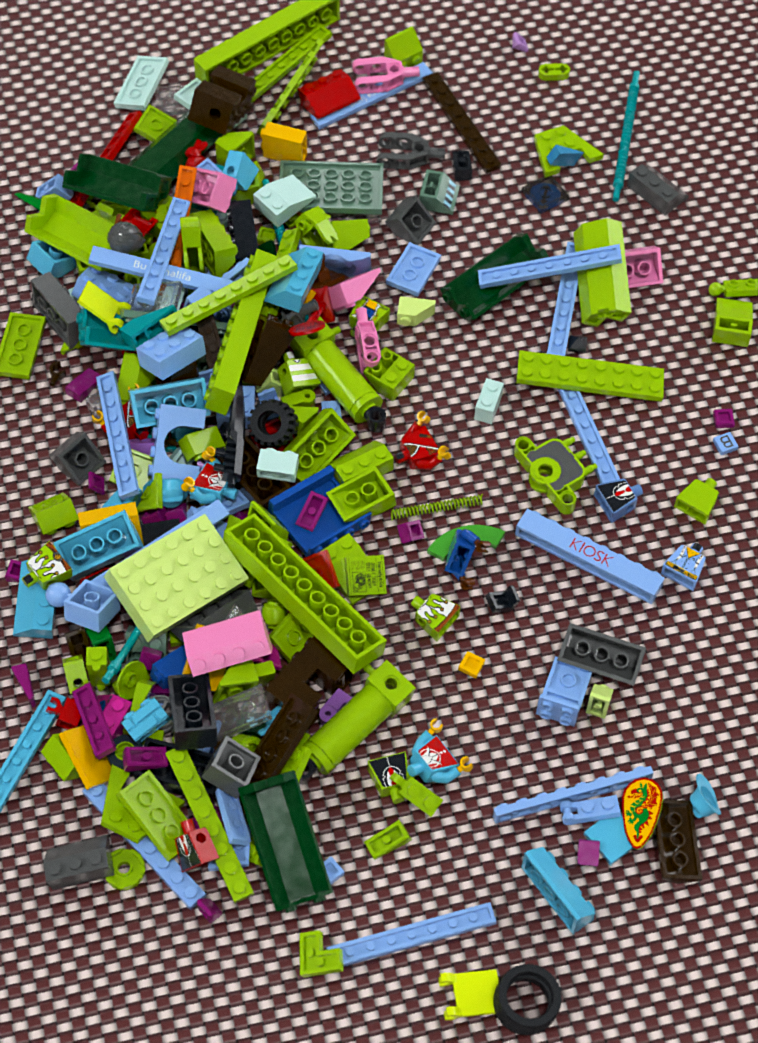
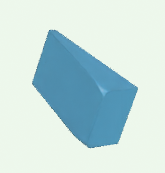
M555 145L548 154L547 160L553 166H574L583 152Z

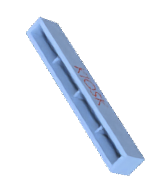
M527 508L516 525V536L650 604L654 602L663 586L665 577L661 576L658 572L651 571L642 564L633 562L624 555L617 554L609 550L608 547L599 545L590 538L575 533L571 528L559 525L555 520L547 519L537 511Z

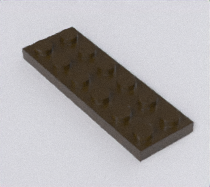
M289 694L254 751L261 759L249 784L277 776L281 773L319 712L297 695ZM239 796V801H240V804H241V807H242V811H243V813L245 814L244 807H243L241 798H240V796Z

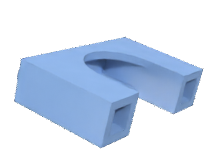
M160 404L159 408H155L154 419L157 420V425L152 430V438H155L154 446L150 448V457H153L152 465L148 466V476H151L150 480H154L155 473H162V479L177 478L184 480L188 476L193 479L197 477L200 466L179 464L172 461L165 452L164 441L169 431L175 428L203 430L206 410Z

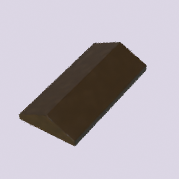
M663 799L661 813L655 827L662 879L676 884L702 881L692 804L690 801Z

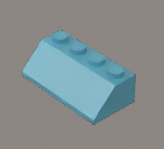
M305 247L290 253L289 256L297 264L298 270L273 282L264 302L299 313L321 269L324 252Z
M197 377L128 390L136 428L157 425L154 413L155 408H159L160 404L206 410V416L211 415V411L204 408L206 400H203L207 390L205 378Z
M126 510L54 542L56 550L72 568L73 577L69 579L73 581L123 559L144 547L138 531Z
M28 560L21 562L13 636L53 639L56 607L51 606L47 602L45 597L46 590H43L38 583L29 588L23 583L21 578L29 574L26 565Z
M544 847L526 851L522 863L523 871L571 933L575 934L592 922L595 916L593 905L589 901L584 900L579 887L576 884L573 885L568 879L567 872L563 868H559L555 863L556 859L550 851L547 852Z

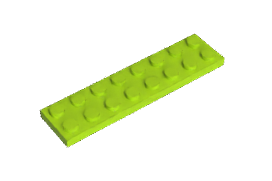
M519 350L516 383L662 402L664 394V369Z

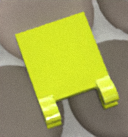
M89 280L77 301L81 306L107 323L110 332L116 334L118 329L124 324L123 320L114 318L115 314L120 315L122 309H131L130 304L118 302Z
M497 969L456 974L440 973V977H438L439 987L453 985L456 1007L445 1008V1021L461 1017L496 1014L494 1009V993L499 983Z

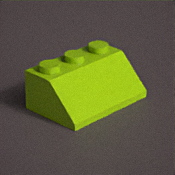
M372 441L332 460L326 467L332 466L335 470L334 478L341 485L375 466L382 475L392 471L394 458L385 444Z

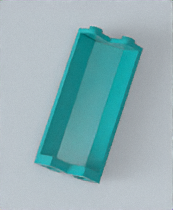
M81 309L77 313L76 323H78V339L81 346L137 353L135 349L125 343L119 329L116 334L111 333L107 323L87 309ZM115 314L114 318L120 319V315Z

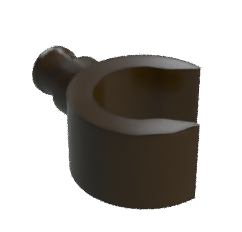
M60 361L53 362L49 367L51 375L49 384L51 386H55L58 380L66 377L65 370L58 373L54 372L56 369L61 368Z
M169 431L166 435L168 438L164 441V448L170 445L178 448V441L172 437Z

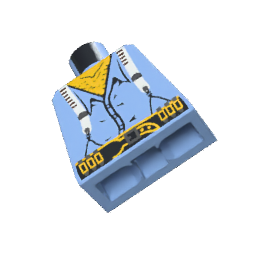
M693 543L691 548L681 545L663 564L661 575L694 591L706 559L701 554L703 547L698 543Z

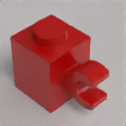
M52 697L50 702L54 703L56 707L51 708L48 706L46 712L59 716L55 725L66 730L76 728L81 716L75 699L67 697L64 706H62L58 698Z

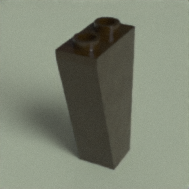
M260 314L241 373V379L244 382L261 386L295 337L289 335V329L295 326L294 321L286 318L282 321L272 314H267V316Z

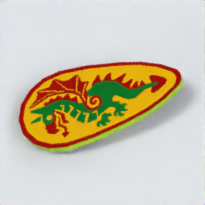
M639 778L630 782L624 789L622 796L625 833L630 844L636 850L642 849L651 838L663 804V791L657 782L649 778Z

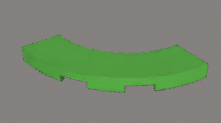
M486 525L461 526L437 538L427 549V553L445 561L457 529L472 531L480 538V541H489L491 543L489 547L495 549L503 539L505 531Z

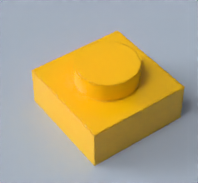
M467 651L458 670L476 679L485 664V659Z

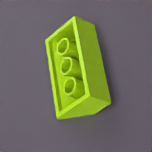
M212 209L191 213V216H199V223H201L205 264L213 276L222 277L236 262L237 246L232 243L230 235L226 233L224 225H221L219 217L214 214Z
M333 408L323 409L282 451H292L299 455V466L296 476V482L298 483L324 469L356 436Z

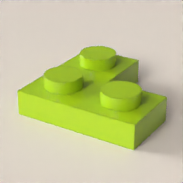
M320 930L300 933V976L305 978L343 972L342 949L323 950V932Z

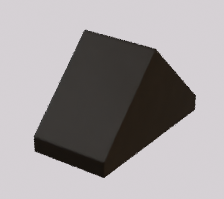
M84 627L64 633L71 657L82 654L86 668V647H90Z

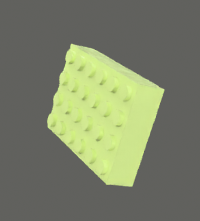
M206 514L109 568L104 575V579L148 643L242 587L249 579Z

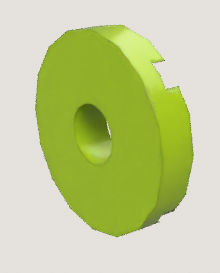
M120 848L111 852L115 875L105 877L107 883L118 890H130L136 887L143 880L146 873L145 862L142 856L133 849ZM126 864L130 866V870L127 873H120L118 871L121 865Z

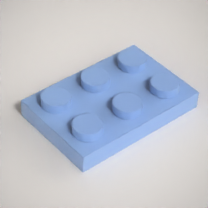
M409 242L386 279V284L418 297L440 262L441 254Z

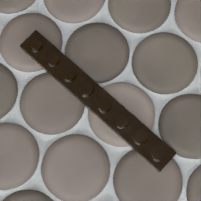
M435 72L423 77V83L484 172L487 174L500 169L501 162L440 74Z

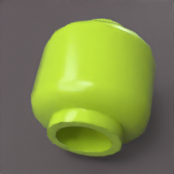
M269 599L262 606L264 622L270 629H275L288 614V610L277 599Z

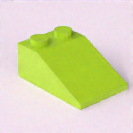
M376 466L326 492V495L345 523L355 521L368 512L372 513L371 516H375L396 506L395 494Z
M348 533L323 550L326 549L329 552L340 584L338 589L350 604L354 605L368 595L347 596L345 557L366 555L360 545Z

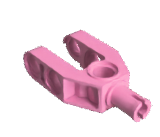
M388 57L361 58L352 62V70L356 74L370 75V73L381 72L387 74L357 78L354 85L359 94L388 92L403 85V79L406 77H420L419 66L404 67L402 66V61ZM374 64H380L379 67H372ZM359 65L364 66V67L361 68V69H357V68H356V67L359 66ZM379 82L383 83V84L380 85V86H376V85H375L376 83H379ZM360 84H366L364 87H358Z
M360 307L356 309L358 320L355 326L356 354L359 372L369 381L363 371L367 366L373 368V366L378 365L381 354L374 322L368 321L367 309Z

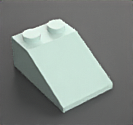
M294 175L270 182L253 194L254 207L277 228L317 198Z

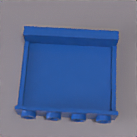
M331 465L269 500L268 511L287 529L289 537L306 557L320 552L348 533L353 536L356 531L363 530L370 524L371 512L355 521L345 523L329 499L328 505L313 532L295 525L311 491L328 498L326 492L340 485L334 478L335 470Z

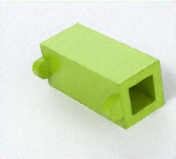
M107 646L86 647V668L90 683L93 687H97L99 692H103L105 686L112 685V679L108 684L102 682V678L110 664Z

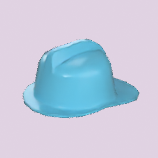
M177 478L162 479L164 507L175 508L187 498L189 491L186 492L181 489V485L184 483L183 480ZM153 480L146 482V484L143 487V492L145 491L147 486L151 485Z
M697 774V788L690 795V802L695 817H708L714 813L721 815L711 784L703 775Z

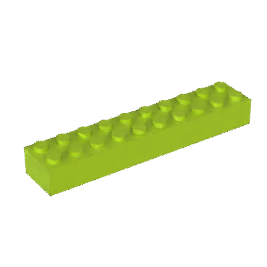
M298 0L288 7L279 10L270 17L195 57V78H198L200 81L206 80L211 82L210 73L219 65L240 74L246 73L295 45L319 24L326 28L340 20V0Z
M257 249L254 255H250L243 277L275 261L277 256ZM269 285L238 300L233 305L230 313L231 319H229L226 326L227 333H224L222 345L217 354L218 358L212 370L213 374L210 377L209 386L203 400H206L204 408L226 416L238 387Z
M255 513L224 530L223 541L237 561L353 674L383 655L387 640Z

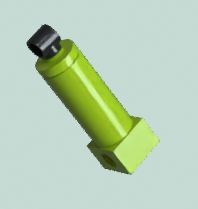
M325 323V328L318 332L295 336L290 343L295 359L305 358L308 360L320 381L355 422L362 423L367 421L370 431L375 433L383 431L386 427V412L381 408L383 400L335 344V335L341 332L340 327L336 326L331 329Z
M388 660L382 663L376 670L370 664L363 667L362 669L370 675L366 679L365 686L302 745L313 751L305 767L308 770V774L301 776L299 784L308 783L317 770L323 775H328L388 716L393 718L412 699L416 687Z

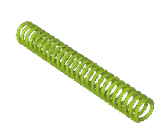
M481 494V496L477 495V497L475 495L473 497H466V499L464 497L462 499L455 498V500L452 499L451 501L448 499V501L444 500V502L440 501V503L437 501L436 503H429V505L426 503L425 506L423 504L421 506L415 505L414 508L412 506L410 508L407 506V508L403 507V509L399 508V510L397 508L395 510L392 509L391 519L393 520V513L396 520L397 513L399 519H401L400 510L403 518H405L404 510L407 518L408 510L410 513V517H412V510L414 516H416L415 508L418 516L419 508L421 511V515H423V508L425 514H427L426 506L430 514V505L433 513L434 505L437 513L438 505L440 512H442L441 503L444 511H446L445 503L448 511L449 503L451 506V510H453L452 501L454 503L455 509H457L456 501L459 509L460 501L462 504V508H464V501L466 507H468L467 499L469 501L470 507L471 499L473 501V506H475V499L477 505H479L478 497L482 505L483 494Z

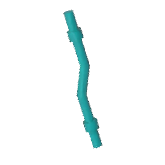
M137 626L115 660H112L108 665L107 672L102 678L103 683L108 684L112 677L120 671L122 662L141 634Z

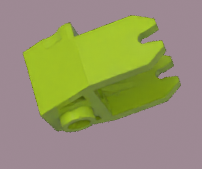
M319 206L302 213L295 220L296 228L298 227L302 232L300 241L303 245L322 247L314 234L316 231H318L323 241L329 245L333 241L336 242L338 240L337 233L329 221L331 216L326 214Z

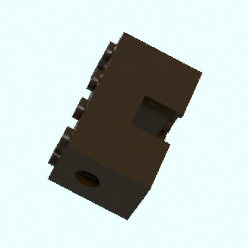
M219 65L210 73L211 82L203 80L195 88L187 120L226 135L230 130H233L235 124H238L241 118L245 117L247 111L250 112L253 105L251 99L254 97L257 87H255V79Z
M315 636L313 638L310 637L305 642L304 648L292 656L291 662L280 669L278 676L267 683L265 687L267 708L273 710L277 706L282 707L289 694L293 693L320 711L319 701L323 696L307 685L306 682L311 680L332 696L338 688L343 691L355 678V673L353 674ZM318 712L317 715L315 716V718H314V720L312 721V723L310 724L309 728H310V727L317 721V719L319 718V712Z

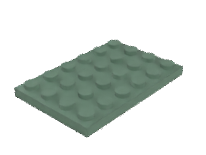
M281 160L279 179L294 175L317 196L299 212L304 213L319 206L325 213L382 215L384 163Z

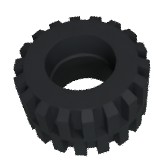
M273 399L263 400L261 404L257 403L255 405L256 409H251L250 411L252 416L248 417L247 420L250 421V424L247 425L248 429H251L250 435L263 446L280 448L282 445H288V441H293L294 439L293 434L297 435L298 432L295 430L296 427H299V423L296 422L298 416L294 414L295 410L289 407L290 405ZM277 413L281 418V427L275 434L270 435L266 430L265 423L271 414Z

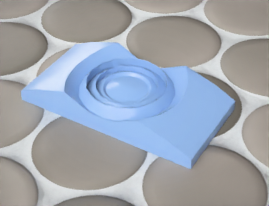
M301 244L299 246V250L309 247L324 252L325 266L328 270L343 273L348 277H354L371 271V252Z

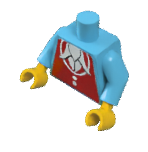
M212 446L207 447L202 452V458L210 462L205 463L195 479L188 476L181 485L183 491H190V499L196 500L200 504H211L217 499L222 503L225 497L235 500L239 492L236 488H229L227 481L221 480L222 472L213 470L214 463H221L217 458H214L215 448Z
M435 718L430 723L431 728L428 731L425 730L416 740L411 750L412 757L409 760L410 765L407 766V771L412 777L419 775L425 783L447 784L460 776L462 771L470 772L473 764L470 763L464 766L469 761L468 756L461 758L459 764L437 735L433 736L434 733H439L443 729V724L438 728L433 727L438 721Z

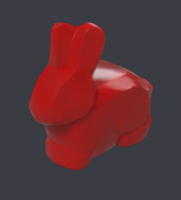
M197 139L194 146L189 147L185 151V155L188 157L185 166L196 167L207 159L201 154L208 146L207 142Z

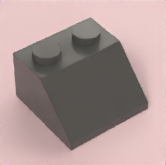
M414 196L403 199L385 223L396 236L407 242L419 245L436 224V221L418 197Z
M75 432L49 454V457L58 469L77 485H81L88 478V472L94 473L106 463L104 457L85 432Z
M225 736L209 760L201 778L237 799L240 796L238 788L249 784L261 757L230 737Z

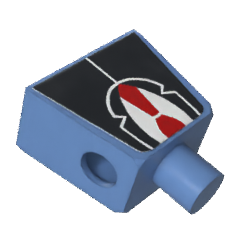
M626 479L598 484L594 492L595 498L611 523L634 510L637 504V496L643 494L642 487L639 484L630 487Z

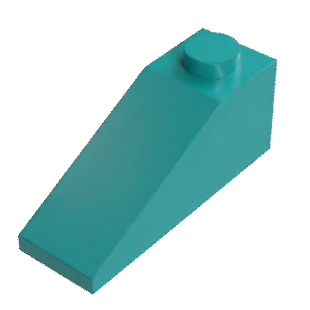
M175 305L139 316L122 326L119 330L125 343L136 350L144 342L165 331L161 327L159 320L177 311Z

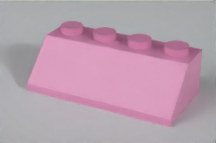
M648 246L625 250L629 288L663 283L660 247Z
M261 610L182 633L186 657L193 677L272 653L273 648Z

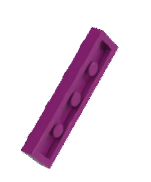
M88 682L74 690L72 694L94 755L100 760L117 749L95 689Z

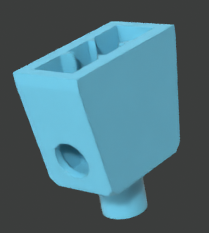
M229 150L222 173L237 179L236 189L232 196H235L237 190H248L259 168L244 152Z

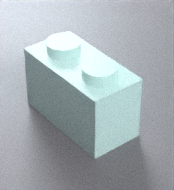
M486 378L475 407L474 420L492 424L503 395L504 383Z
M261 448L256 468L257 477L295 483L299 466V455L292 451L282 452L273 448Z

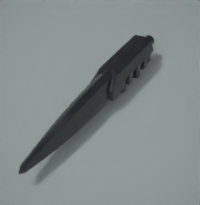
M241 377L231 403L227 442L224 449H215V455L222 456L224 461L223 464L214 463L213 467L214 471L222 472L221 480L227 481L229 488H234L235 484L242 479L245 445V403Z

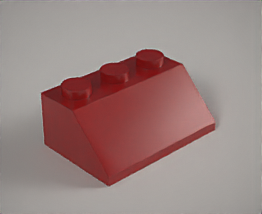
M341 69L335 70L327 76L320 77L318 80L298 88L301 106L317 119L361 100L350 76Z

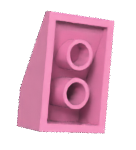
M197 168L192 204L226 213L230 206L232 194L236 189L237 179L221 172Z
M380 268L359 274L329 287L332 307L335 312L355 306V302L362 299L381 272Z

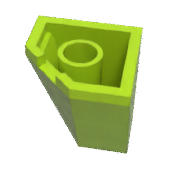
M368 219L330 221L338 236V240L336 242L333 241L330 245L323 241L318 231L315 232V236L322 247L350 250L370 237V226Z
M125 352L118 380L122 405L130 400L128 387L136 389L135 383L139 385V388L157 385L155 375L139 365L138 355L135 353Z

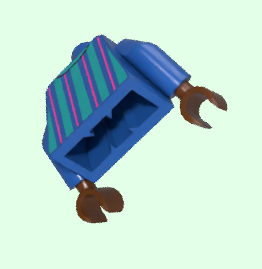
M457 529L448 550L444 571L452 573L458 581L461 580L460 585L463 590L473 589L471 585H475L474 578H465V570L475 546L477 552L488 553L486 546H491V543L489 541H480V538L468 529Z

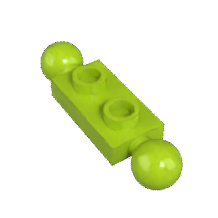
M758 279L724 280L722 285L718 282H713L710 284L708 291L712 296H719L723 292L725 297L758 296Z

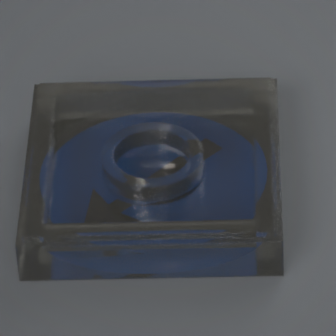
M553 176L539 178L521 188V192L540 214L568 201L570 197Z

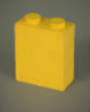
M267 121L265 128H262L260 132L263 157L278 161H305L307 156V131Z

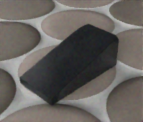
M452 151L455 180H472V165L469 151Z

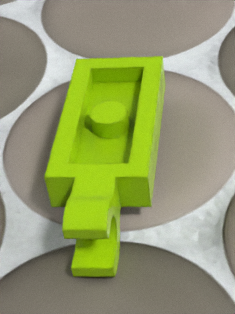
M393 772L389 778L400 786L397 791L400 795L430 817H432L443 801L410 775L405 780L399 774Z

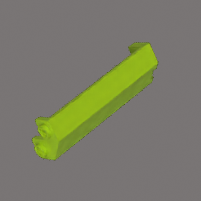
M55 193L42 196L40 213L26 216L24 232L100 272L109 270L108 268L88 264L93 245L112 250L107 242V236L110 228L115 224Z
M604 218L583 223L573 233L575 252L619 244L622 263L577 271L582 324L598 327L606 318L622 322L632 313L622 222Z

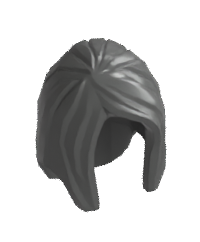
M120 221L112 226L107 236V242L113 251L134 255L139 251L146 241L138 227L126 221Z

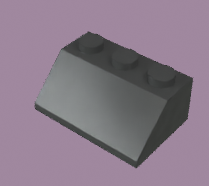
M641 164L629 174L627 186L664 216L689 198V195L652 166Z
M108 835L47 849L43 862L46 883L52 890L115 875Z

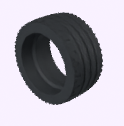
M533 964L515 966L503 975L494 993L495 1013L503 1026L514 1033L527 1036L538 1034L548 1028L558 1015L562 1000L561 990L557 980L545 968ZM519 981H527L539 986L546 994L548 1009L545 1014L539 1018L529 1019L515 1013L507 1000V991L510 985Z

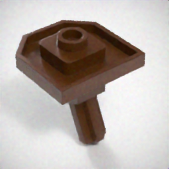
M325 254L323 255L321 269L311 288L317 289L326 285L329 288L345 281L344 275L328 270L325 266Z

